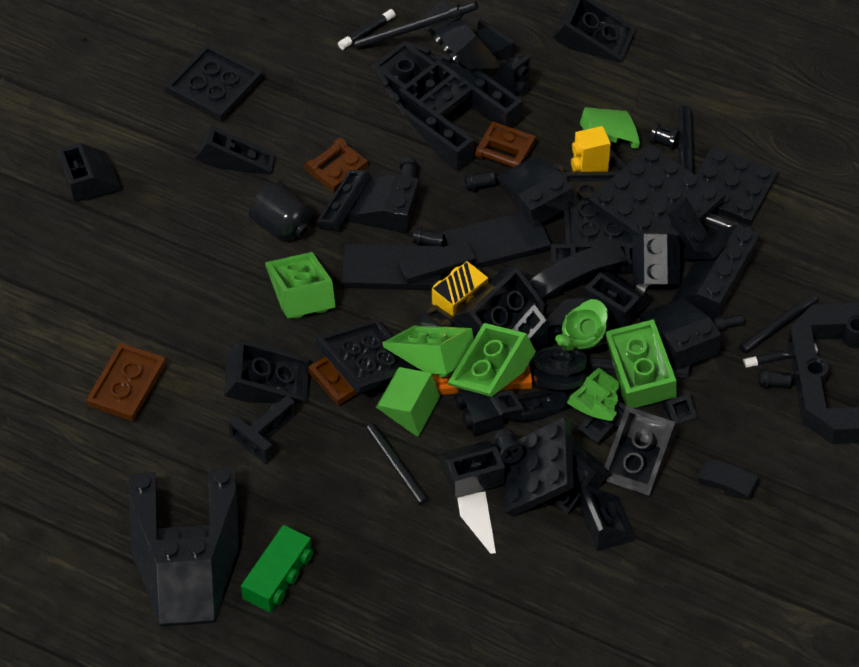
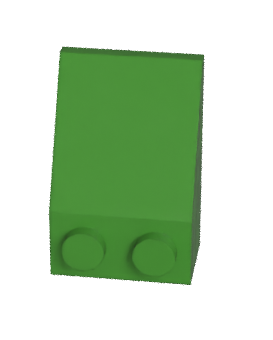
M313 252L265 262L281 309L287 318H301L305 314L313 312L323 313L328 309L335 308L332 280Z
M654 319L605 332L616 377L619 381V388L626 406L636 408L676 397V378Z
M484 323L448 381L449 386L492 397L525 371L536 351L526 333Z
M414 325L382 343L384 348L420 370L438 374V377H446L453 374V371L457 368L472 344L474 336L472 328Z

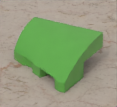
M584 108L580 125L584 130L603 126L609 141L616 143L618 139H624L629 141L632 148L639 147L640 142L637 130L627 111Z
M598 368L586 378L583 386L570 396L567 403L587 415L612 421L617 413L615 412V405L618 402L616 393L619 389V381Z

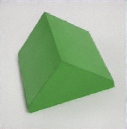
M399 367L376 408L415 436H419L440 398L432 373Z

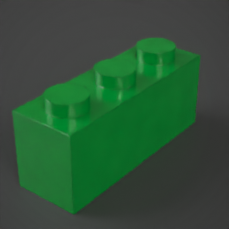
M283 525L242 583L243 600L271 613L275 605H280L285 597V591L288 586L296 582L299 570L303 564H308L312 558L311 538Z

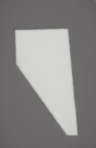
M476 492L458 497L459 511L462 519L490 554L496 553L486 493Z

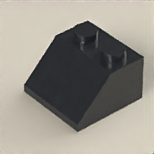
M633 235V285H681L679 235Z

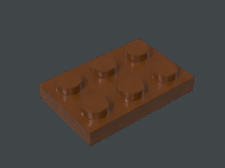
M120 342L86 399L87 406L133 422L165 367L166 358Z

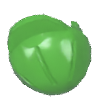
M595 299L582 303L565 316L566 318L562 325L563 334H559L555 338L558 345L567 351L573 349L587 350L595 347L604 337L608 319L606 306L601 301Z

